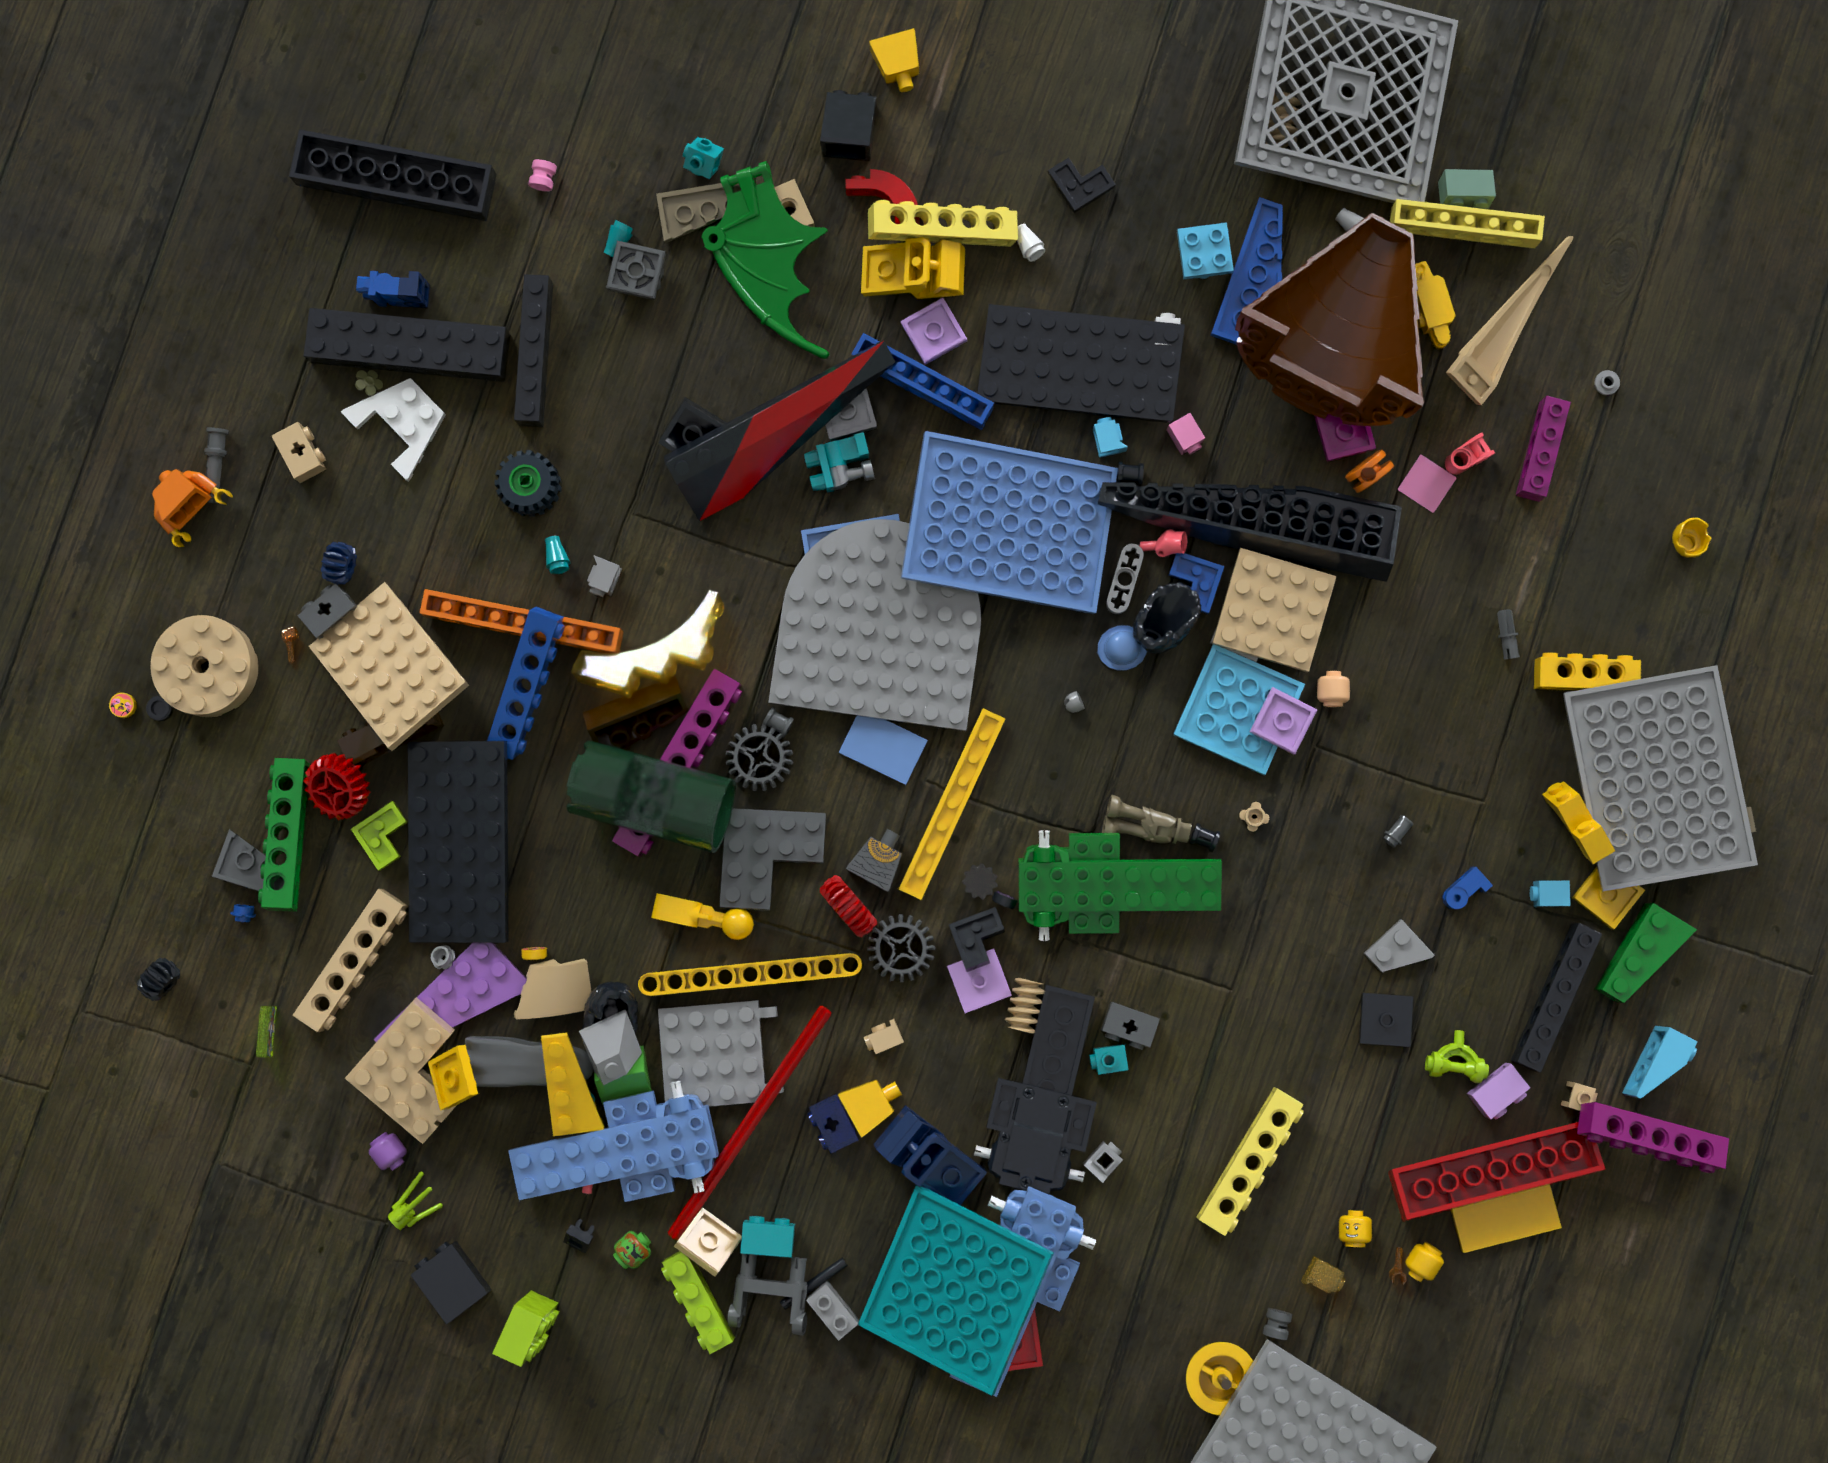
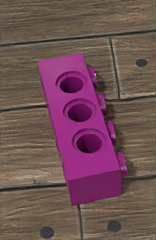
M1546 396L1539 402L1515 496L1537 502L1547 497L1571 402L1551 396Z

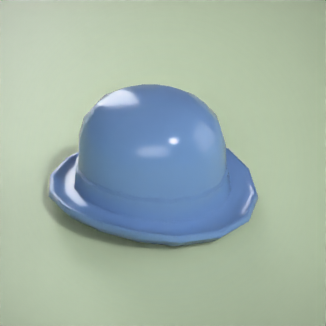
M1116 626L1110 628L1101 636L1098 642L1097 653L1101 662L1108 668L1129 670L1143 661L1147 651L1133 638V627Z

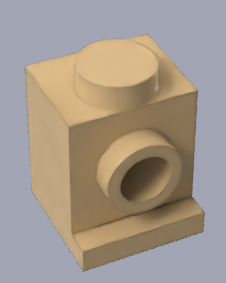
M895 1019L889 1020L891 1025L886 1027L885 1023L871 1028L872 1033L864 1037L869 1051L874 1049L875 1054H878L904 1043Z

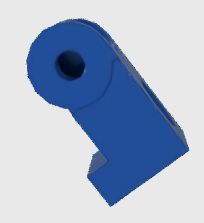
M1471 867L1445 890L1442 897L1443 903L1448 908L1461 909L1467 904L1468 898L1478 889L1481 892H1486L1493 885L1477 867Z

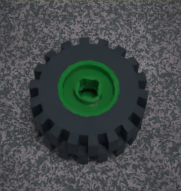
M527 450L526 453L517 451V456L515 457L510 454L507 456L509 461L507 463L502 461L500 463L501 471L497 470L495 474L498 477V480H495L498 496L508 508L521 516L527 514L529 517H535V513L539 515L545 514L544 509L548 508L551 510L554 507L551 503L553 501L557 502L559 499L557 493H561L562 487L559 485L561 478L558 475L557 469L547 458L538 452L535 454L530 450Z

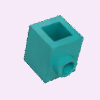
M1124 1044L1093 1048L1094 1054L1089 1055L1091 1069H1096L1098 1075L1128 1070Z

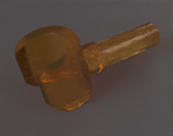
M293 626L284 629L281 633L287 646L289 662H295L292 641L299 638L298 631Z
M1396 1247L1394 1268L1389 1272V1278L1394 1284L1395 1275L1401 1274V1283L1404 1285L1407 1279L1402 1270V1248Z

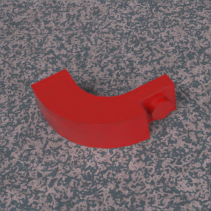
M870 169V179H866L864 176H852L851 179H846L847 196H877L890 201V204L910 201L914 205H918L910 188L891 173ZM895 216V224H900L899 219ZM914 217L915 222L920 225L919 217Z

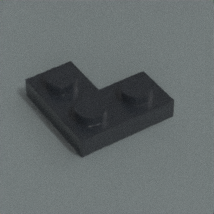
M1069 157L1048 170V175L1074 213L1116 186L1103 164L1081 177Z
M996 907L949 924L966 972L990 964L982 941L1005 932Z

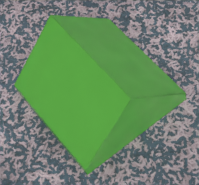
M644 1045L640 1046L642 1053L626 1075L603 1085L594 1072V1080L602 1105H604L603 1102L652 1091Z

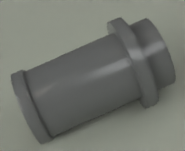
M1400 815L1392 828L1384 832L1383 840L1393 848L1401 845V839L1414 825L1413 822L1407 817Z

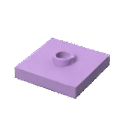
M944 298L900 321L924 365L967 342L964 332Z
M1272 687L1249 732L1295 755L1317 709Z
M994 948L986 951L990 964L969 972H966L963 961L947 966L965 1013L1012 996Z

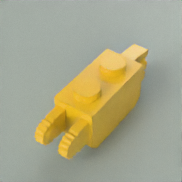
M1426 261L1416 263L1417 299L1420 318L1418 320V328H1422L1423 334L1429 333L1434 347L1442 349L1450 342L1451 335H1449L1448 326L1452 323L1455 312L1444 278L1439 275L1433 276Z

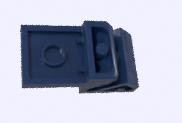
M906 1105L874 1143L876 1150L891 1164L902 1167L901 1173L917 1186L927 1188L959 1205L963 1203L987 1173L985 1168L947 1141L942 1132Z

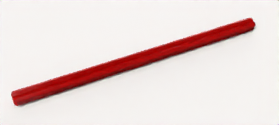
M820 1006L714 1162L712 1170L702 1180L705 1191L693 1193L669 1229L668 1235L672 1239L679 1240L696 1217L830 1018L832 1012L829 1009Z

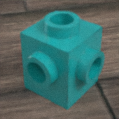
M697 137L691 144L688 143L684 149L683 157L685 162L683 168L690 170L695 175L710 179L719 169L724 148L713 144L706 138Z

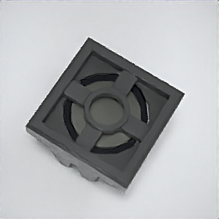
M617 241L606 289L655 300L657 290L661 288V278L664 276L663 264L666 252Z

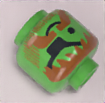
M628 1231L614 1244L615 1253L613 1256L623 1268L636 1269L650 1257L651 1250L648 1245L651 1241L643 1232L637 1234L634 1231Z

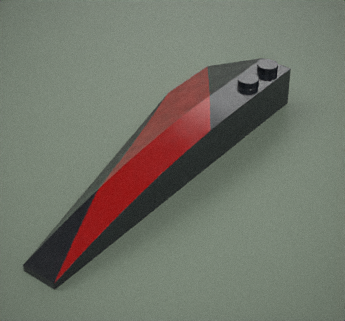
M882 340L665 455L664 461L698 520L701 521L744 498L889 369L895 361L885 341Z

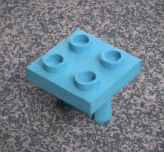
M1227 223L1177 230L1183 279H1206L1209 276L1233 273Z

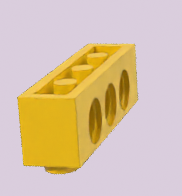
M1542 653V657L1535 659L1534 689L1577 691L1641 679V660H1633V656L1628 655L1617 656V659H1608V655L1602 654L1592 655V658H1583V654H1567L1566 658L1558 657V653ZM1559 665L1567 669V676L1565 678L1558 674L1557 669ZM1584 666L1592 670V677L1590 679L1583 675L1582 670ZM1609 667L1616 670V679H1611L1608 676Z

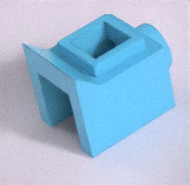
M1111 417L1097 420V424L1093 426V433L1099 458L1126 452L1128 446L1122 443L1123 439L1119 423L1116 424L1115 420H1112Z

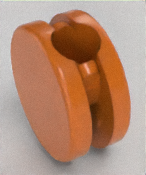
M1379 450L1366 458L1345 476L1348 482L1356 478L1359 479V482L1353 487L1356 493H1360L1373 485L1394 467L1391 460L1379 466L1378 462L1386 456L1383 450Z

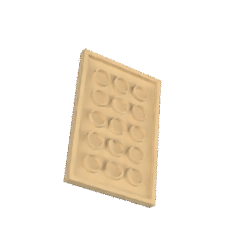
M385 582L361 601L354 611L351 610L342 620H339L332 628L327 630L323 634V638L315 640L309 646L391 751L397 748L469 686Z

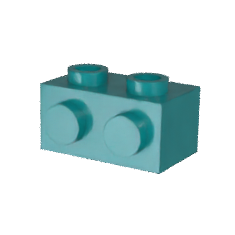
M749 1216V1220H744L741 1241L742 1254L792 1257L795 1224L790 1223V1219L775 1218V1222L764 1221L765 1217Z

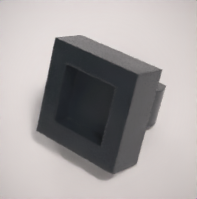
M579 1219L575 1226L570 1225L563 1242L586 1254L593 1239L594 1226L591 1225L589 1230L584 1232L580 1229L583 1220Z

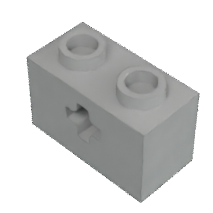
M828 1280L807 1296L806 1301L838 1341L858 1325V1317Z

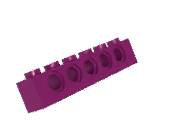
M1597 1102L1581 1104L1577 1134L1587 1136V1141L1594 1143L1609 1142V1146L1616 1149L1628 1147L1632 1149V1153L1639 1155L1654 1154V1159L1661 1161L1676 1160V1164L1679 1166L1692 1167V1165L1699 1167V1171L1706 1173H1715V1169H1726L1729 1138Z

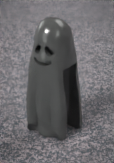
M470 1036L465 1038V1045L470 1057V1064L477 1087L547 1086L542 1043L500 1036ZM573 1046L581 1071L587 1081L593 1073L591 1061L587 1051Z

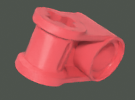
M1480 433L1455 449L1446 458L1445 468L1453 475L1461 474L1494 455L1495 451L1490 450L1483 439L1484 434ZM1454 456H1458L1463 460V466L1455 464Z

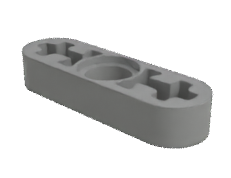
M1137 544L1126 545L1120 554L1106 601L1107 609L1113 614H1122L1129 606L1144 556L1142 548ZM1131 549L1135 550V555L1139 556V559H1134L1131 565L1132 568L1136 567L1135 571L1128 567H1121V564L1127 565L1129 557L1125 555V552L1130 553ZM1126 572L1131 575L1132 582L1130 585L1123 586L1118 582V575L1120 573ZM1114 587L1121 591H1129L1128 595L1123 592L1121 602L1125 604L1118 609L1114 608V603L1111 602V599L1115 600L1119 592L1114 591Z

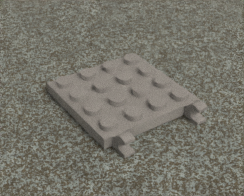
M759 1000L658 1009L665 1102L673 1097L670 1083L681 1081L683 1095H697L703 1105L720 1106L755 1103L767 1085L765 1083L760 1018L777 1017V1006L759 1008ZM782 1087L779 1093L784 1092V1087Z

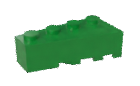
M1645 903L1597 983L1595 990L1614 1002L1625 1003L1697 929L1658 905Z

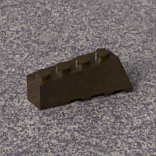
M673 676L583 712L587 731L606 766L612 762V757L620 752L624 754L629 751L632 744L640 739L644 741L651 736L652 731L658 727L664 728L687 713L689 709L676 676Z
M439 712L395 749L445 726ZM365 722V727L359 730L353 728L342 734L343 738L337 740L342 753L345 754L346 760L353 758L355 766H362L391 752L368 722Z

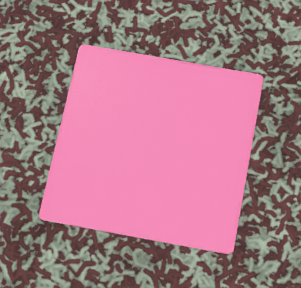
M1420 455L1398 490L1434 513L1453 485L1456 477L1423 455Z

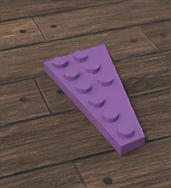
M472 943L452 962V966L445 969L417 998L453 1028L520 995L527 977L494 943ZM403 1011L374 1039L375 1042L381 1038Z

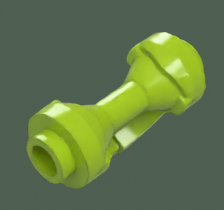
M1455 1030L1454 1043L1443 1046L1437 1052L1433 1051L1431 1056L1427 1055L1425 1070L1429 1071V1076L1440 1077L1443 1073L1449 1071L1463 1073L1470 1078V1081L1481 1084L1483 1079L1488 1077L1489 1065L1485 1064L1484 1059L1478 1058L1470 1046L1464 1045L1465 1032ZM1460 1056L1466 1060V1063L1451 1062L1448 1058Z

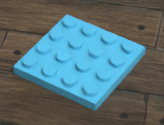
M1213 644L1173 735L1259 774L1266 775L1277 746L1249 731L1272 687L1298 700L1305 684Z

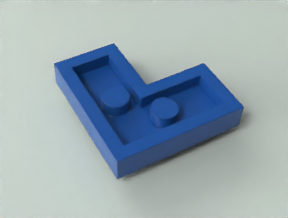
M1176 553L1169 576L1192 583L1191 590H1195L1200 598V612L1209 614L1224 566L1185 553Z

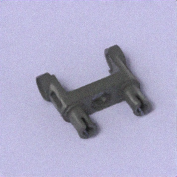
M742 1254L740 1274H737L735 1280L734 1299L728 1311V1326L740 1328L743 1316H746L748 1292L792 1297L790 1316L792 1334L804 1336L807 1327L805 1305L808 1285L804 1281L807 1258L791 1257L790 1278L786 1282L757 1278L755 1271L758 1255Z

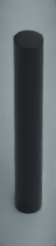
M843 1257L807 1282V1294L848 1266ZM785 1297L780 1301L785 1310L792 1306V1297Z

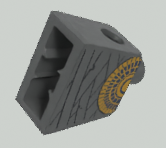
M887 829L881 841L870 837L846 869L889 892L902 853L893 849L900 835Z

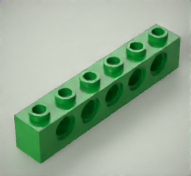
M275 758L274 765L270 766V780H273L272 790L269 789L267 795V802L270 804V814H267L265 818V828L268 829V837L263 841V853L266 854L265 864L261 865V878L264 881L263 889L260 888L258 894L259 904L268 911L297 912L308 793L304 791L308 785L303 781L307 777L305 772L310 768V763L305 759ZM293 780L292 788L283 791L284 782ZM290 804V812L282 816L280 814L281 808L284 805ZM283 829H288V837L284 840H279V832ZM280 854H286L285 863L277 865L276 858ZM283 878L284 886L280 890H275V881Z

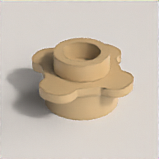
M1253 802L1250 808L1241 810L1239 814L1240 819L1244 820L1248 825L1247 829L1252 832L1256 831L1261 824H1266L1269 821V815L1265 814L1259 802ZM1253 814H1255V815L1257 816L1256 819H1253V818H1252V815H1253Z

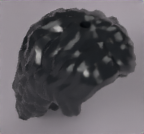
M1180 582L1177 584L1168 583L1165 586L1158 585L1157 589L1149 595L1133 623V638L1146 651L1154 654L1167 652L1180 645L1200 617L1201 604L1197 592L1191 590L1190 586L1183 585Z
M606 982L597 986L590 993L585 1003L584 1024L582 1028L584 1029L626 1010L636 1035L638 1028V1002L634 992L627 984L620 982Z

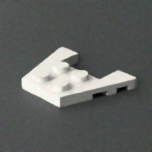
M411 378L341 411L357 429L364 425L375 413H378L409 445V448L391 464L407 481L412 478L413 471L422 460L425 449L434 438L446 416Z

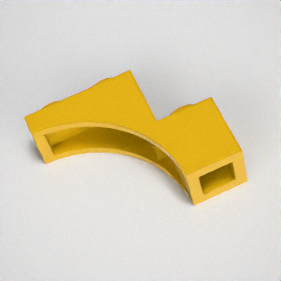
M1564 781L1551 785L1547 789L1548 791L1542 794L1545 801L1565 824L1584 856L1592 864L1615 852L1604 829L1592 818L1580 794Z

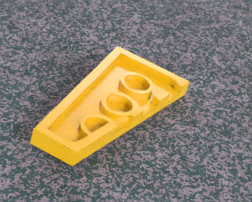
M560 1033L541 1036L553 1136L603 1130V1122L600 1119L596 1104L591 1096L568 1034Z

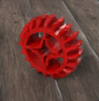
M336 753L323 755L312 762L310 768L305 772L307 777H305L303 782L308 785L304 790L310 794L308 800H313L315 803L313 808L319 807L321 815L328 814L329 819L336 817L338 821L344 818H351L362 811L364 805L369 801L367 797L370 791L367 787L370 782L364 780L366 773L360 772L359 768L361 765L355 766L353 758L346 760L345 754L338 756Z
M834 875L832 878L827 879L820 887L821 895L858 937L869 934L877 925L876 918L840 876Z

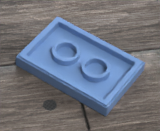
M856 716L839 753L906 785L928 740L887 720Z

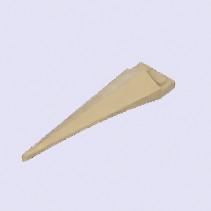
M1573 236L1565 238L1458 353V358L1447 370L1446 374L1476 405H1482L1496 388L1528 317L1572 242Z

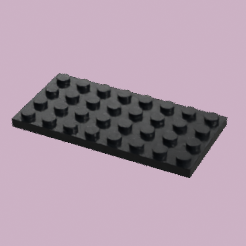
M989 304L977 394L994 402V404L1173 423L1185 325Z
M507 741L408 742L409 942H509Z

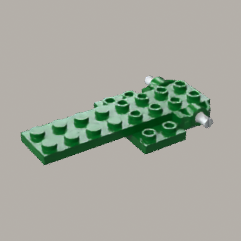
M1043 830L1039 831V844L1027 847L1024 857L1018 858L1019 912H1024L1028 923L1039 927L1040 941H1044L1043 935H1045V941L1050 940L1049 927L1067 920L1069 934L1119 933V911H1221V859L1120 860L1119 833H1069V847H1059L1049 844L1050 831L1045 830V836Z

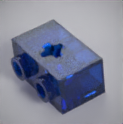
M838 1093L809 1107L811 1112L807 1113L813 1127L818 1125L822 1135L818 1136L824 1150L829 1148L830 1153H833L859 1140ZM831 1117L833 1121L838 1120L839 1123L836 1125L835 1131L831 1127L826 1128L827 1118Z

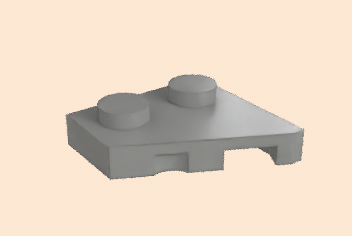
M1402 919L1364 952V955L1380 972L1435 956Z

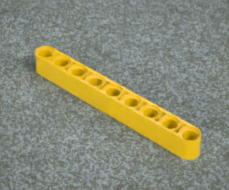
M848 953L653 972L641 976L638 981V987L644 995L656 996L856 975L861 971L862 960L858 955ZM849 957L855 958L858 962V967L854 972H849L844 968V961ZM829 960L832 963L833 970L831 973L823 974L820 972L819 964L821 961ZM799 962L805 963L808 968L807 974L803 977L797 976L794 972V967ZM779 965L782 968L783 973L779 979H773L770 976L769 969L771 966ZM748 967L755 968L758 973L756 980L753 982L745 979L744 972ZM725 969L732 973V980L729 984H724L719 979V974ZM698 972H703L707 976V983L702 987L698 986L694 981L695 975ZM675 974L682 978V985L678 989L672 988L669 983L671 976ZM648 977H653L657 981V987L654 991H648L645 988V980Z

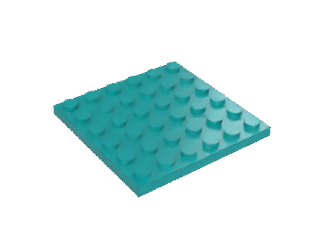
M916 1185L858 1325L992 1396L996 1392L1054 1252L927 1188Z

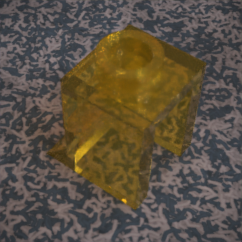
M1313 1256L1301 1282L1304 1285L1311 1283L1329 1294L1331 1291L1340 1292L1345 1283V1278L1343 1277L1345 1273L1337 1267Z

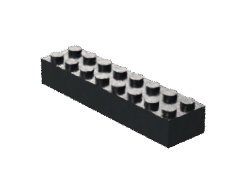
M300 129L289 177L297 186L487 221L497 176L492 165Z
M309 308L304 357L310 363L505 382L510 333L506 327Z

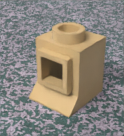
M1567 1081L1566 1086L1572 1087L1569 1102L1562 1100V1106L1580 1111L1581 1104L1596 1102L1598 1093H1595V1088Z

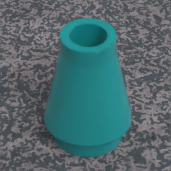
M615 220L614 224L610 225L603 253L613 257L617 241L628 243L633 236L631 234L633 228Z
M550 536L546 538V568L549 569L551 574L567 572L571 562L560 542V537Z

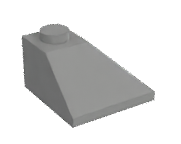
M626 1010L579 1031L593 1070L603 1085L626 1075L642 1053Z

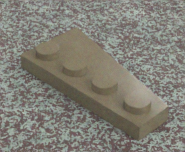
M721 183L656 194L664 243H668L722 219L727 207V196ZM739 184L733 186L734 193L741 191Z

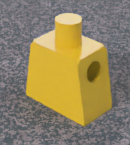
M914 28L869 41L870 52L885 82L889 84L897 81L900 92L912 90L914 86L911 77L919 75Z
M878 1080L859 1085L838 1094L861 1137L865 1136L894 1112L890 1101L902 1095L896 1082L881 1088Z

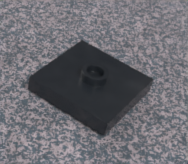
M1362 993L1359 1043L1411 1047L1413 996Z

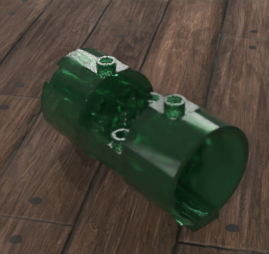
M587 741L584 744L586 751L584 754L578 755L576 761L573 762L566 785L568 787L567 795L571 798V803H568L566 806L568 813L715 853L718 850L727 831L736 793L734 779L594 741Z

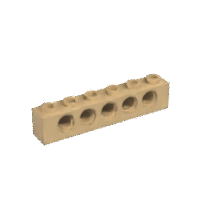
M378 889L293 1016L316 1032H322L325 1029L329 1030L336 1020L334 1015L338 1009H343L349 1002L351 997L348 994L352 988H357L365 977L363 972L367 966L371 967L378 959L379 954H377V951L382 945H387L392 938L393 933L391 931L396 924L400 925L407 915L405 910L408 905L386 890ZM379 913H384L387 919L382 927L376 923V917ZM367 933L372 937V944L368 948L362 944V938ZM351 955H355L358 959V964L354 969L348 965V958ZM338 975L344 981V985L340 990L334 986V979ZM322 997H326L329 1000V1008L326 1011L322 1010L319 1005Z

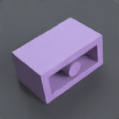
M1504 1063L1490 1074L1487 1079H1484L1481 1084L1479 1083L1466 1094L1485 1118L1492 1119L1494 1117V1119H1498L1507 1112L1506 1107L1512 1102L1516 1104L1527 1096L1525 1092L1530 1087L1512 1064Z

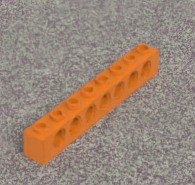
M428 589L424 590L420 614L427 618L521 636L529 613L527 609ZM567 617L563 618L562 625H565L561 638L556 640V644L619 656L624 634L621 628ZM537 633L538 640L546 641V636L543 633Z

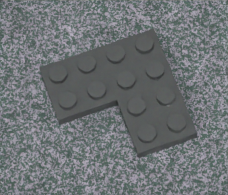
M726 808L720 908L770 911L773 862L823 864L826 813Z

